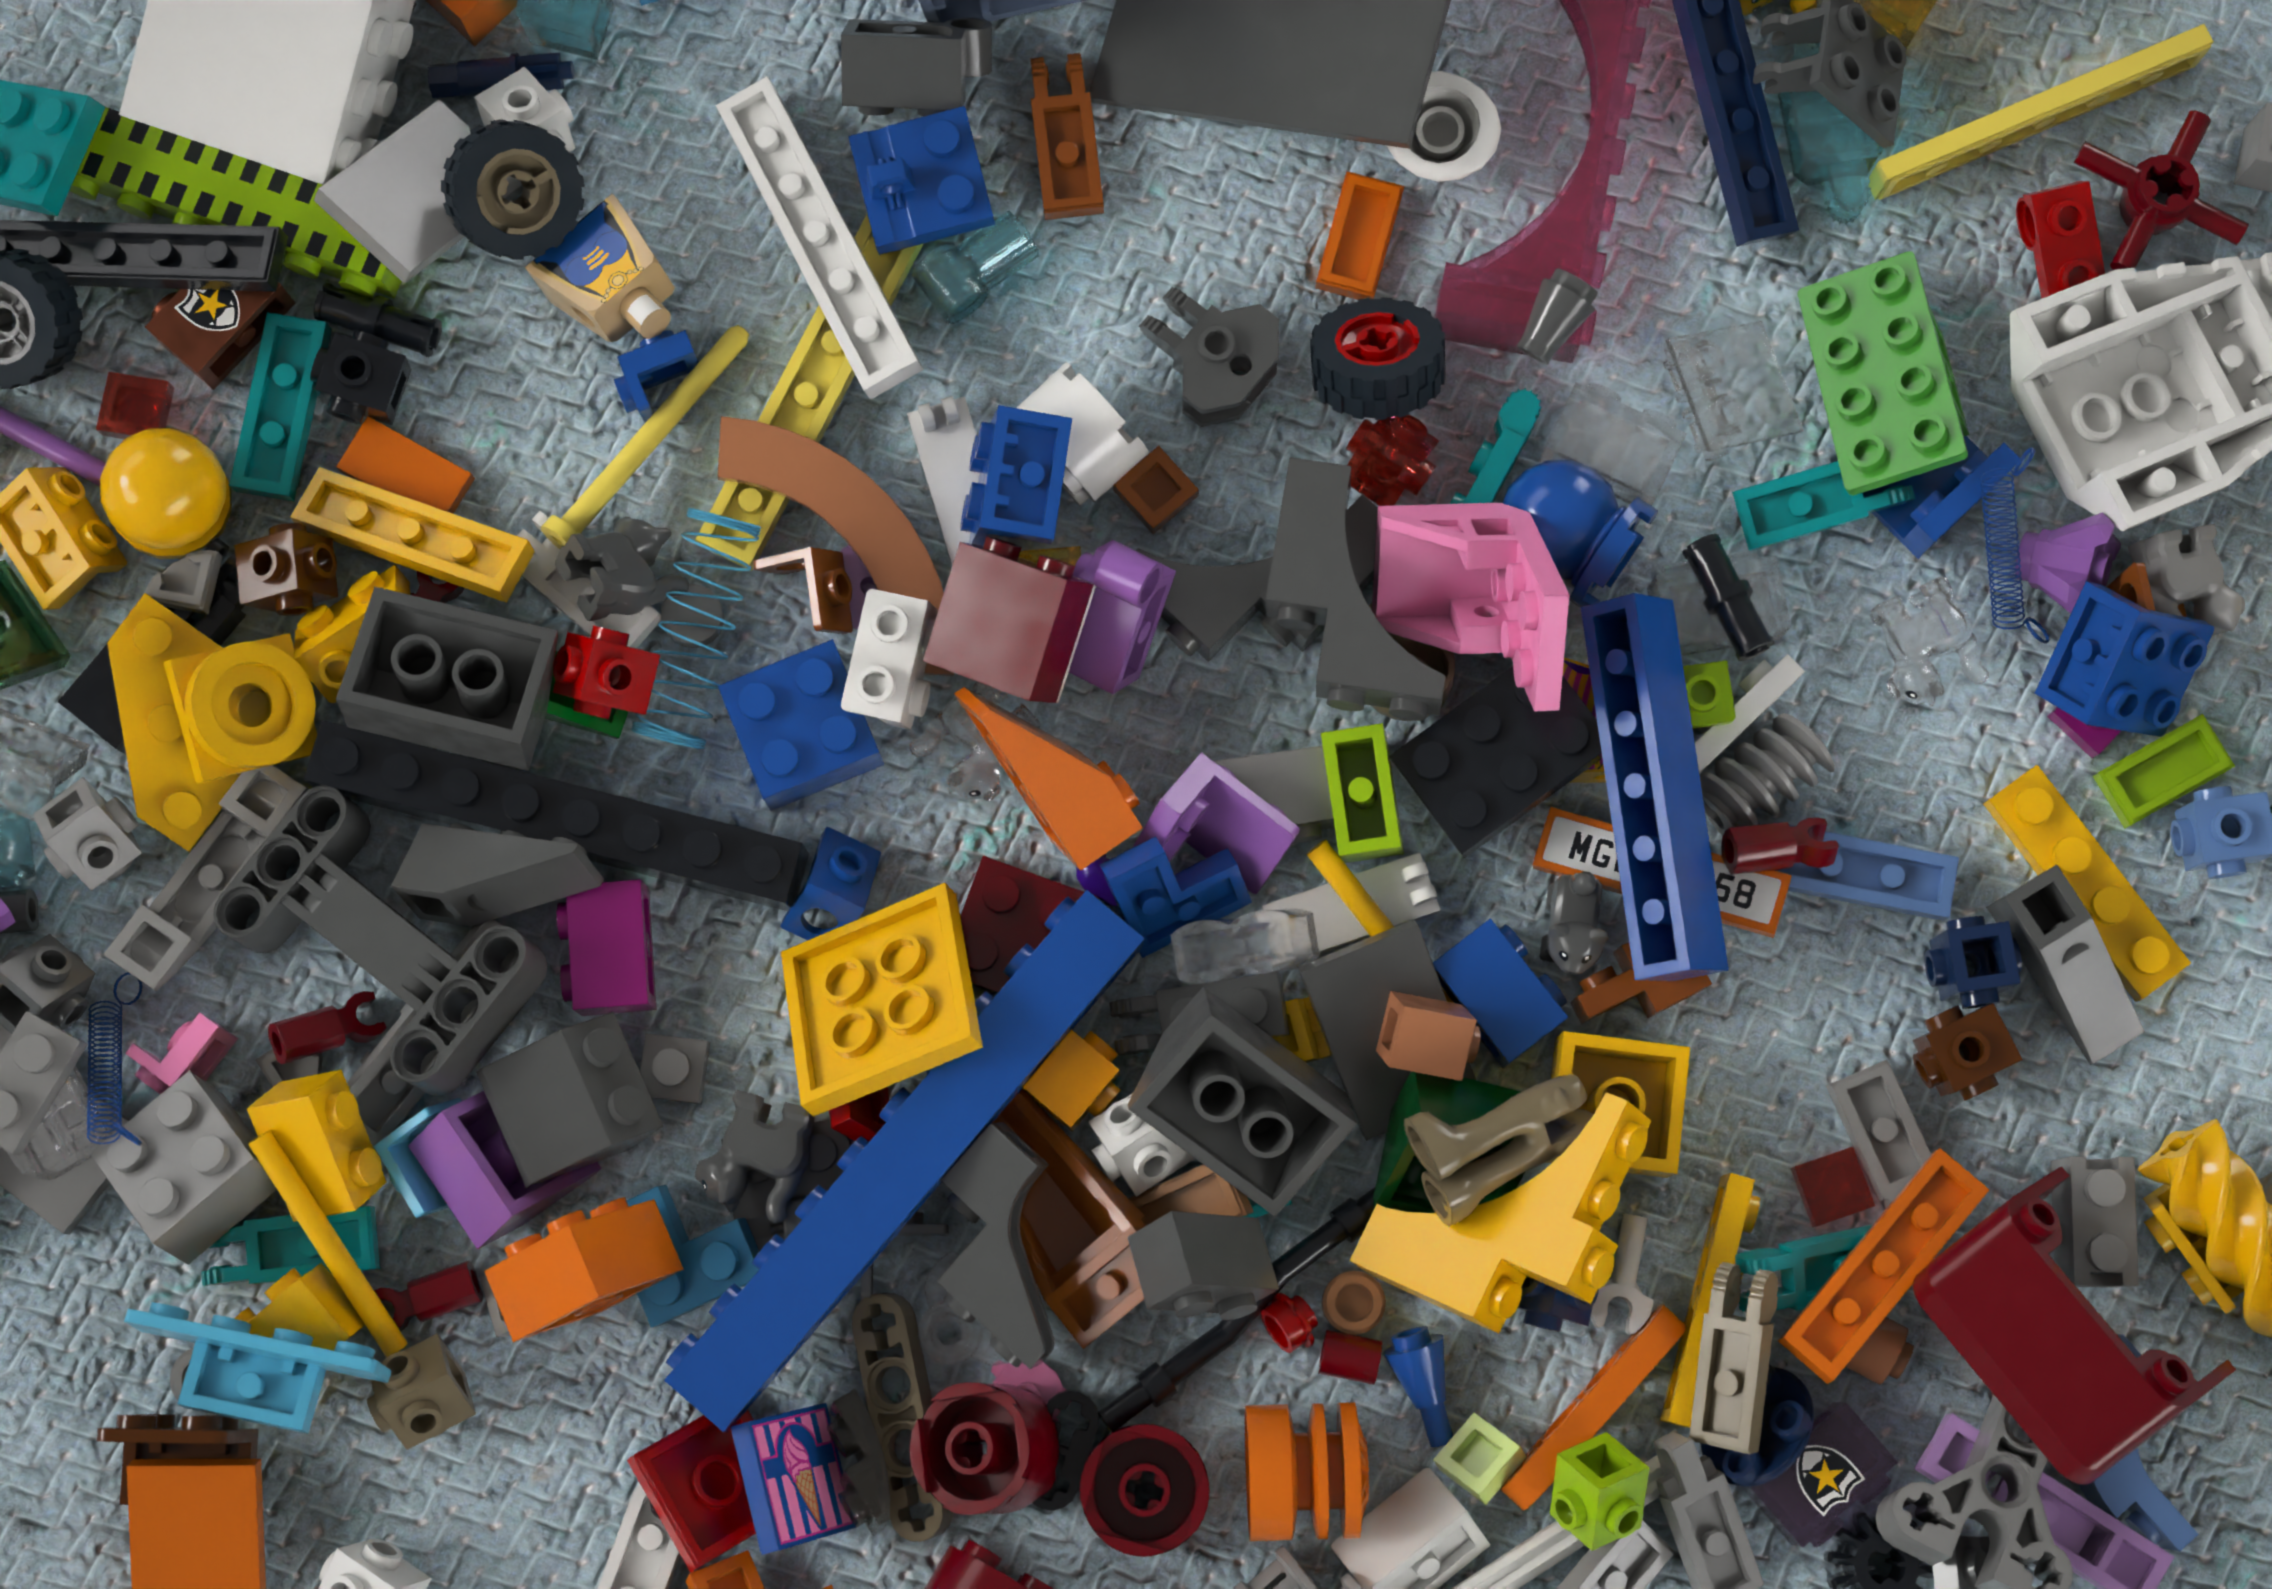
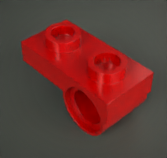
M2077 181L2024 194L2023 197L2018 199L2016 205L2017 225L2024 245L2028 250L2033 251L2041 299L2105 274L2090 181Z

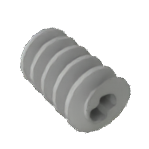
M1782 713L1773 719V730L1762 728L1754 733V745L1744 742L1734 748L1735 760L1723 757L1717 761L1714 769L1716 776L1708 772L1700 774L1705 813L1722 836L1726 829L1735 827V824L1739 821L1745 826L1760 825L1754 811L1758 806L1771 816H1776L1780 813L1774 798V794L1777 792L1792 802L1796 801L1799 798V794L1793 782L1795 778L1798 777L1810 787L1817 785L1819 782L1813 769V765L1816 762L1829 772H1834V762L1826 746L1803 722L1789 714Z

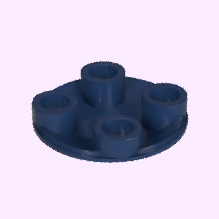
M1769 1364L1759 1452L1746 1454L1701 1443L1702 1455L1711 1458L1715 1468L1725 1474L1729 1484L1750 1487L1767 1483L1782 1475L1797 1461L1809 1441L1814 1423L1813 1401L1806 1385L1793 1373Z

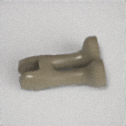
M1569 1074L1538 1083L1513 1096L1490 1112L1467 1123L1450 1126L1429 1112H1419L1404 1119V1128L1410 1145L1419 1161L1427 1170L1421 1175L1423 1188L1434 1211L1445 1225L1450 1227L1471 1214L1487 1194L1523 1172L1562 1155L1593 1116L1591 1112L1585 1109H1578L1587 1099L1585 1087L1578 1076ZM1516 1136L1510 1143L1498 1151L1472 1161L1490 1149Z

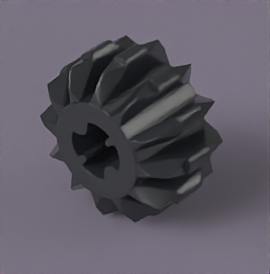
M1861 1511L1852 1515L1857 1535L1839 1526L1832 1532L1835 1539L1845 1545L1843 1553L1833 1550L1824 1552V1560L1826 1562L1842 1565L1843 1571L1835 1573L1827 1579V1583L1832 1589H1844L1849 1586V1589H1923L1916 1584L1918 1576L1928 1579L1934 1578L1932 1566L1919 1564L1917 1558L1893 1547L1885 1541L1878 1531L1876 1519L1873 1525L1870 1517ZM1911 1519L1910 1526L1917 1528V1523ZM1873 1552L1881 1554L1890 1553L1891 1558L1885 1559V1563L1892 1564V1569L1887 1577L1877 1574L1870 1576L1869 1571L1876 1568L1868 1564L1869 1557Z

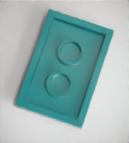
M0 80V205L58 216L106 107L88 95Z

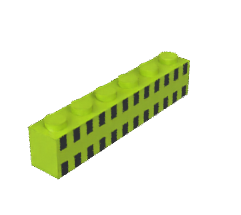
M108 107L103 112L69 190L76 195L90 200H96L98 193L118 200L116 205L122 210L150 220L153 213L172 219V224L280 227L288 236L283 258V265L286 268L311 279H317L319 273L340 279L338 284L345 290L370 299L373 298L375 292L395 299L402 283L397 276L314 201L318 188L322 184L119 115V111Z

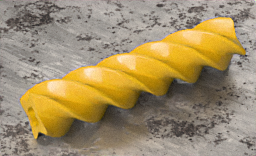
M2213 1119L2189 1131H2174L2165 1137L2161 1148L2141 1164L2137 1170L2144 1177L2170 1185L2169 1210L2173 1221L2181 1229L2208 1238L2206 1265L2210 1274L2218 1281L2245 1289L2243 1318L2247 1326L2260 1335L2272 1338V1205L2266 1201L2262 1184L2254 1170L2243 1158L2230 1150L2225 1132L2218 1119Z

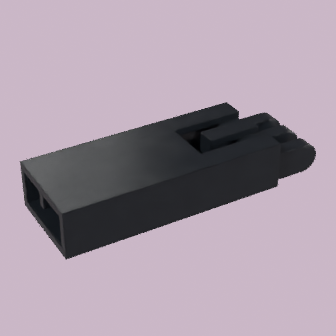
M217 538L205 550L219 552L223 556V560L229 551V546ZM235 553L220 567L209 615H205L195 627L220 646L246 617V614L241 611L245 605H240L238 584L235 583L237 580ZM166 607L187 623L191 624L194 621L191 617L195 612ZM106 644L59 699L58 703L111 746L126 755Z

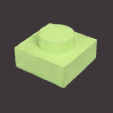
M1474 1412L1436 1455L1433 1461L1442 1473L1483 1504L1487 1505L1527 1456L1520 1445Z

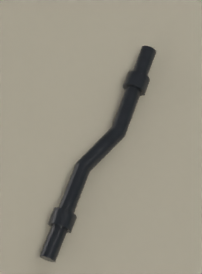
M1375 1187L1356 1201L1349 1198L1329 1213L1331 1220L1272 1262L1279 1290L1257 1301L1258 1308L1256 1311L1238 1319H1222L1216 1326L1160 1366L1155 1362L1135 1377L1137 1384L1098 1412L1099 1417L1112 1433L1149 1405L1153 1404L1157 1408L1178 1393L1175 1386L1235 1343L1260 1315L1261 1311L1275 1298V1295L1292 1278L1345 1239L1352 1243L1359 1238L1375 1209L1373 1199Z

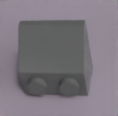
M614 1012L554 1032L482 1067L476 1072L526 1188L631 1150L664 1127Z

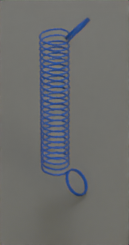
M2030 447L2019 459L2014 472L2009 468L1988 470L1981 475L1980 485L1982 488V505L1984 507L1983 517L1985 520L1984 529L1986 532L1985 542L1987 545L1986 554L1988 557L1987 566L1989 569L1993 625L2000 629H2017L2026 623L2031 634L2038 641L2045 644L2050 640L2049 635L2043 626L2033 618H2026L2023 624L2017 627H2000L1994 622L1995 620L2000 623H2016L2025 617L2023 613L2025 610L2023 607L2024 602L2022 601L2024 598L2022 595L2023 584L2021 583L2022 572L2020 570L2021 565L2019 564L2021 561L2019 558L2020 547L2018 546L2019 540L2017 539L2019 535L2017 533L2018 528L2016 527L2018 522L2016 521L2017 515L2015 514L2017 511L2015 508L2016 497L2014 496L2015 490L2013 489L2015 485L2013 483L2014 477L2007 474H1996L1982 480L1986 473L1994 470H2009L2014 476L2020 475L2029 465L2035 454V449ZM2030 453V455H2029L2027 461H2026L2025 464L2022 466V468L2018 471V469H2019L2020 465L2022 464L2023 460H2024V459L2026 458V456ZM1996 476L2012 478L2011 481L1998 480L1989 484L1985 483L1986 480ZM1998 482H2006L2005 484H1994ZM2012 484V487H2011V488H2010V487H1996V488H1992V489H1990V490L1985 489L1987 486H2005V485ZM1996 489H2007V490H2001V491H1992V490H1996ZM2010 490L2013 491L2012 494H2009V493H2000V492H2007V491H2010ZM1988 492L1997 493L1991 496L1986 495ZM1997 495H2008L2005 497H1993ZM2011 496L2013 497V500H2007V499H2005V498H2009V497H2011ZM1989 498H1990V499H1999V500H1995V501H1992V502H1987V501H1986V500L1989 499ZM1999 501H2008L2006 503H1995ZM2014 503L2013 507H2012V506H1997V507H1993V508H1991V509L1987 508L1988 505H2006V504ZM2000 507H2007V508H2008V509H2002V510H1993V509L2000 508ZM2011 509H2014V510H2015L2014 513H2012V512H2001V511H2008V510H2011ZM1989 511L1998 512L1992 515L1987 514ZM1998 514H2010L2006 516H1994ZM2012 515L2015 516L2014 519L2006 518V517H2010V516H2012ZM1990 517H1992V518H2000V519H1996V520H1993V521L1987 520V519H1989ZM1999 520H2011L2008 522H1996ZM2013 521L2015 522V525H2009V524H2008V523H2012ZM1991 523H1992V524H2001V525L1994 526V527H1992V528L1988 526V525H1990ZM2001 526H2010L2009 528H1997ZM2016 528V531H2015V532H2014V531H2001V530H2009V529ZM1990 530H1999V532L1993 534L1989 533ZM2002 532H2009V533H2011V534H2007V535H1995V534L2002 533ZM2014 534L2017 535L2016 538H2014V537H2006V536H2011V535H2014ZM1991 536L2000 537L1994 540L1989 539ZM2000 539H2012L2008 541H1996ZM2015 540L2017 541L2016 544L2008 543V542H2012V541H2015ZM1992 542H1994V543H2001V544H1997V545H1995V546H1991V545H1990ZM2001 545H2013L2010 547H1997ZM1993 548H1994V549H2002V550H1998V551H1996V552H1991V551H1990V550L1993 549ZM2002 551H2013L2011 553L2004 554L1998 553ZM1992 555H2001L1995 559L1991 558ZM2003 557H2013V559L1997 560ZM1993 561L2001 562L1995 565L1992 564ZM2004 563H2012V564H2014V565H2010V566H1998V565L2004 564ZM2016 565H2019V568H2018V569H2017V568H2010V567H2014V566H2016ZM1994 567H1996V568H2002V569H1998V570H1996V571H1993V570H1992V568H1994ZM2005 569L2015 570L2011 572H1998ZM1994 573L2003 574L1997 577L1992 576ZM2003 576H2016L2013 578H1999ZM1995 579H1996V580H2004V581H2000V582H1998V583H1994V582H1993ZM2004 582H2017V583H2014V584H2006V585L2000 584V583H2004ZM1994 586H2004L1999 589L1993 588ZM2004 588H2017L2010 591H2000ZM1995 592H2001V593H2002V594H1999V595H1997V596L1994 595ZM2005 594H2017L2012 597H2000ZM1996 598L2003 599L1998 602L1995 601ZM2006 600H2017V602L2000 603ZM1996 604L2003 605L1999 608L1995 607ZM2007 606H2017V607H2018V608H2014V609H2001V608L2007 607ZM1997 610L2004 611L1999 614L1996 613ZM2008 612L2019 613L2015 615H2001ZM2023 615L2021 619L2016 621H2000L1996 619L1998 616L2015 617ZM2029 621L2034 623L2043 632L2046 640L2036 634Z
M130 973L122 974L114 984V997L120 1006L111 1001H98L88 1009L87 1138L95 1144L115 1142L121 1135L138 1146L142 1144L136 1136L122 1127V1004L131 1005L140 998L143 987L142 981L138 979L139 992L135 999L129 1003L119 1000L117 996L118 983L124 976L131 975ZM99 1003H111L117 1006L120 1011L110 1006H99L92 1010L91 1008ZM100 1008H110L118 1012L117 1015L109 1011H100L93 1015L91 1013ZM100 1013H109L114 1015V1017H95V1015ZM95 1020H114L115 1022H112V1023H111V1022H98V1023H96V1022H94V1021H95ZM96 1025H102V1026H105V1025H114L115 1027H112V1028H110V1027H99V1028H96V1027H94V1026H96ZM96 1030H100V1031L113 1030V1031H115V1032H113V1033H109V1032L95 1033L94 1031H96ZM97 1035H98V1036H110V1035L114 1036V1038H98V1039H97V1038H94V1037L97 1036ZM95 1041H114L115 1043H112V1044H110V1043H99V1044H96V1043H94V1042H95ZM96 1046H101V1047L113 1046L114 1048H112V1049H108V1048L95 1049L94 1047H96ZM97 1051H99V1052H109V1051L114 1052L113 1054H98V1055H97V1054H94V1053L97 1052ZM95 1057H113L114 1059H111V1060H109V1059H99V1060H96V1059H94V1058H95ZM96 1062H101V1063L112 1062V1063H114V1064H112V1065H108V1064L95 1065L94 1063H96ZM97 1067H98V1068H108V1067L114 1068L113 1070H98V1071L94 1070V1069L97 1068ZM95 1073H113L114 1075H111V1076H108V1075L95 1076L94 1074H95ZM97 1078H100V1079H106V1078L114 1079V1080H112V1081H98V1082H97V1081H94V1079H97ZM109 1083L114 1085V1086H111V1087H108V1086H99V1087L93 1086V1085H95V1084H109ZM96 1089H102V1090H103V1089H112V1090H114V1091H112V1092H95L94 1090H96ZM108 1094L113 1095V1097H110V1098H108V1097H99V1098L94 1097L95 1095H108ZM96 1100H112V1101H114V1102H111V1103H95L94 1101H96ZM98 1105H99V1106H106V1105L113 1106V1108H110V1109H108V1108H99V1109H96V1108H94V1107H95V1106H98ZM96 1111H111V1112H114V1113H111V1114H95L94 1112H96ZM98 1116H99V1117H106V1116L113 1117L112 1119H109V1120H108V1119H99V1120L93 1119V1118L98 1117ZM96 1122H111V1123H113V1124H111V1125H95L94 1123H96ZM98 1127H99V1128H106V1127L112 1128V1130H109V1131H96V1130H93V1129L98 1128ZM90 1131L95 1133L117 1131L114 1135L107 1137H98L90 1133ZM119 1133L118 1137L110 1142H95L89 1138L90 1135L94 1138L106 1139L114 1137Z

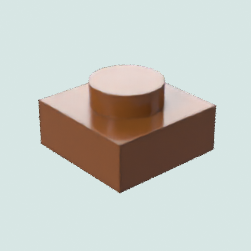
M1157 446L1113 485V491L1152 534H1155L1199 496V489L1160 446Z

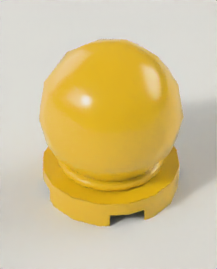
M148 428L125 438L109 454L100 476V500L110 523L115 527L118 534L134 549L158 559H181L190 552L206 548L216 537L218 538L224 532L232 512L231 487L216 454L197 436L175 428Z

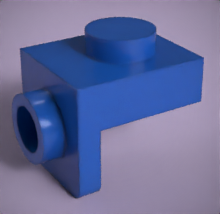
M665 330L654 338H644L639 343L640 348L617 356L624 376L614 379L622 403L627 413L638 410L644 423L654 413L645 390L690 373L699 362L685 330L676 334L671 330Z

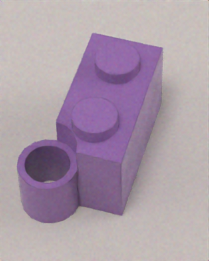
M1111 540L1096 548L1094 555L1085 552L1075 564L1073 577L1093 583L1096 588L1069 673L1111 694H1115L1140 677L1176 571L1134 549Z

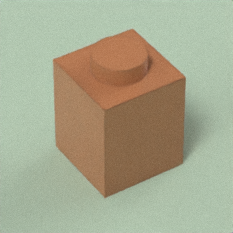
M1390 991L1376 1052L1390 1068L1462 1081L1466 1063H1473L1478 1054L1480 1028L1476 1026V1018L1462 1004Z

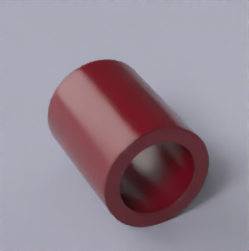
M1326 1330L1318 1374L1375 1385L1383 1341Z

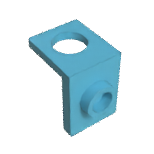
M461 1098L424 1108L374 1145L389 1172L392 1185L404 1197L415 1218H420L449 1207L408 1145L441 1111L461 1102Z

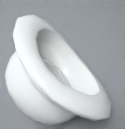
M1444 71L1431 72L1411 148L1387 146V148L1400 165L1418 177L1437 182L1463 179L1482 169L1497 150L1501 133L1497 107L1483 89L1468 79Z

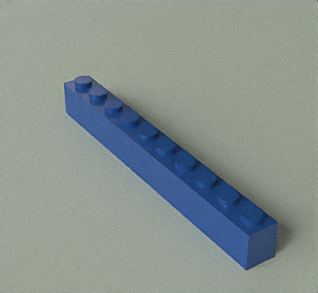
M1088 890L1084 892L1077 902L1067 896L1056 907L1044 923L1051 932L1036 949L1027 943L1012 958L1003 971L1010 979L995 997L985 991L975 1001L983 1048L925 1071L927 1076L912 1093L904 1087L901 1088L880 1112L879 1117L886 1123L869 1142L863 1136H860L840 1158L837 1166L844 1172L833 1185L826 1190L819 1184L799 1205L794 1214L802 1221L784 1240L780 1235L775 1234L756 1255L752 1264L759 1270L743 1289L733 1283L712 1306L709 1313L716 1320L700 1339L693 1333H690L669 1356L666 1363L673 1370L664 1381L721 1431L728 1433L731 1430V1426H734L893 1241L902 1228L942 1183L940 1180L986 1128L999 1117L1071 1029L1073 1030L1141 951L1145 938Z

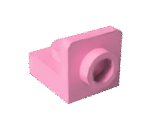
M199 1012L193 1021L184 1023L173 1034L167 1046L168 1053L163 1060H160L134 1043L125 1054L141 1065L135 1076L161 1094L189 1070L206 1081L238 1038Z

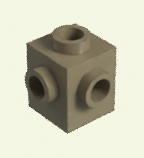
M438 1333L404 1351L396 1352L380 1362L392 1370L388 1383L371 1380L374 1395L367 1398L370 1413L379 1429L383 1433L392 1429L406 1450L429 1438L436 1437L454 1425L476 1415L466 1374Z

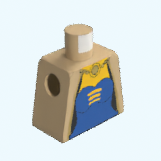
M613 194L609 195L577 223L573 232L569 231L563 239L565 241L557 248L551 247L545 251L546 254L536 257L525 267L545 297L553 305L608 342L618 341L633 327L644 338H654L660 335L669 325L671 314L661 303L672 295L675 287L625 209Z

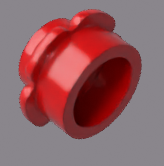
M1277 1293L1272 1300V1304L1261 1311V1319L1267 1332L1274 1342L1287 1353H1292L1301 1345L1310 1348L1314 1344V1336L1310 1332L1318 1326L1313 1310L1299 1295L1289 1298L1283 1293Z

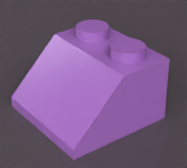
M484 1091L441 1111L408 1145L477 1250L523 1226L602 1169L599 1163L596 1162L526 1188Z

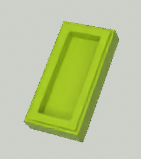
M2201 714L2093 775V778L2124 829L2234 768L2235 765L2207 719Z

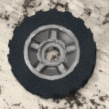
M24 249L0 251L1 389L25 386L58 374L64 369L63 365L74 358L77 353L75 351L76 345L81 342L83 333L80 330V320H83L82 308L78 307L76 301L78 295L74 287L70 286L66 281V275L59 267L55 268L48 263L49 259L40 254H29V250ZM12 313L14 314V316H15V318H16L15 328H13V327L11 326L12 323L14 322L13 317H12Z

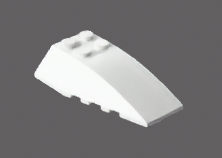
M2272 252L2265 253L2260 258L2240 260L2238 256L2217 258L2209 264L2185 266L2184 262L2162 264L2155 270L2135 272V268L2117 269L2019 307L2010 313L2011 392L2066 498L2094 515L2103 512L2116 528L2124 532L2223 490L2272 450Z

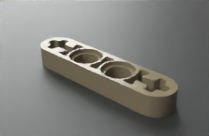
M896 1293L872 1294L871 1298H863L855 1307L852 1315V1331L889 1518L894 1530L901 1537L909 1541L922 1542L943 1534L950 1526L954 1513L942 1507L944 1505L937 1501L931 1493H926L919 1483L903 1487L902 1478H909L915 1475L912 1466L902 1463L895 1452L897 1436L905 1429L912 1431L917 1419L923 1418L933 1402L930 1401L932 1395L922 1345L912 1305L903 1296ZM881 1309L883 1313H893L895 1316L896 1325L887 1328L886 1334L884 1330L874 1331L872 1326V1318L880 1316ZM902 1346L904 1355L889 1356L878 1360L876 1351ZM893 1366L903 1369L910 1379L909 1394L900 1403L891 1401L885 1395L882 1388L884 1374ZM919 1499L921 1503H931L934 1509V1515L926 1518L925 1523H923L922 1519H912L910 1515V1507L918 1504Z

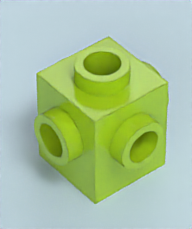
M1608 1432L1557 1454L1550 1515L1557 1520L1561 1527L1571 1532L1591 1551L1617 1539L1626 1538L1641 1528L1650 1468Z

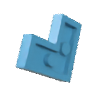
M667 1185L656 1186L626 1200L628 1205L632 1206L655 1199L684 1269L637 1294L651 1328L661 1326L719 1299L733 1283L740 1288L745 1287L759 1269L752 1264V1261L759 1253V1249L745 1217L735 1219L689 1240Z

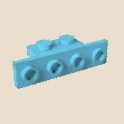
M152 1302L149 1312L128 1309L124 1320L125 1323L143 1333L195 1343L178 1399V1405L186 1409L309 1434L326 1370L385 1383L389 1382L392 1371L379 1361L373 1359L375 1349L364 1345L337 1341L335 1351L311 1346L312 1336L283 1328H275L272 1338L249 1333L251 1329L250 1323L219 1315H213L210 1325L187 1321L190 1314L189 1311L162 1303Z

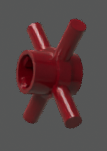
M2195 110L2190 111L2168 154L2150 157L2140 162L2137 166L2087 141L2083 143L2073 163L2123 188L2119 209L2120 215L2129 229L2110 264L2111 269L2136 268L2152 236L2172 229L2183 223L2184 220L2234 245H2237L2244 236L2249 223L2199 199V176L2190 162L2211 123V119L2206 114ZM2158 190L2162 194L2167 193L2169 196L2165 205L2153 199Z

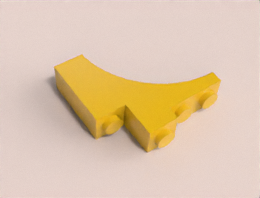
M1606 1092L1594 1115L1579 1136L1546 1169L1522 1186L1505 1195L1477 1205L1471 1214L1450 1227L1445 1225L1436 1213L1405 1212L1376 1204L1349 1261L1381 1281L1498 1334L1506 1319L1515 1313L1522 1297L1521 1287L1526 1276L1591 1304L1597 1290L1607 1283L1612 1274L1614 1254L1618 1248V1245L1602 1234L1600 1229L1603 1222L1613 1215L1618 1206L1620 1187L1631 1163L1639 1159L1646 1147L1648 1139L1647 1130L1651 1120L1628 1100Z

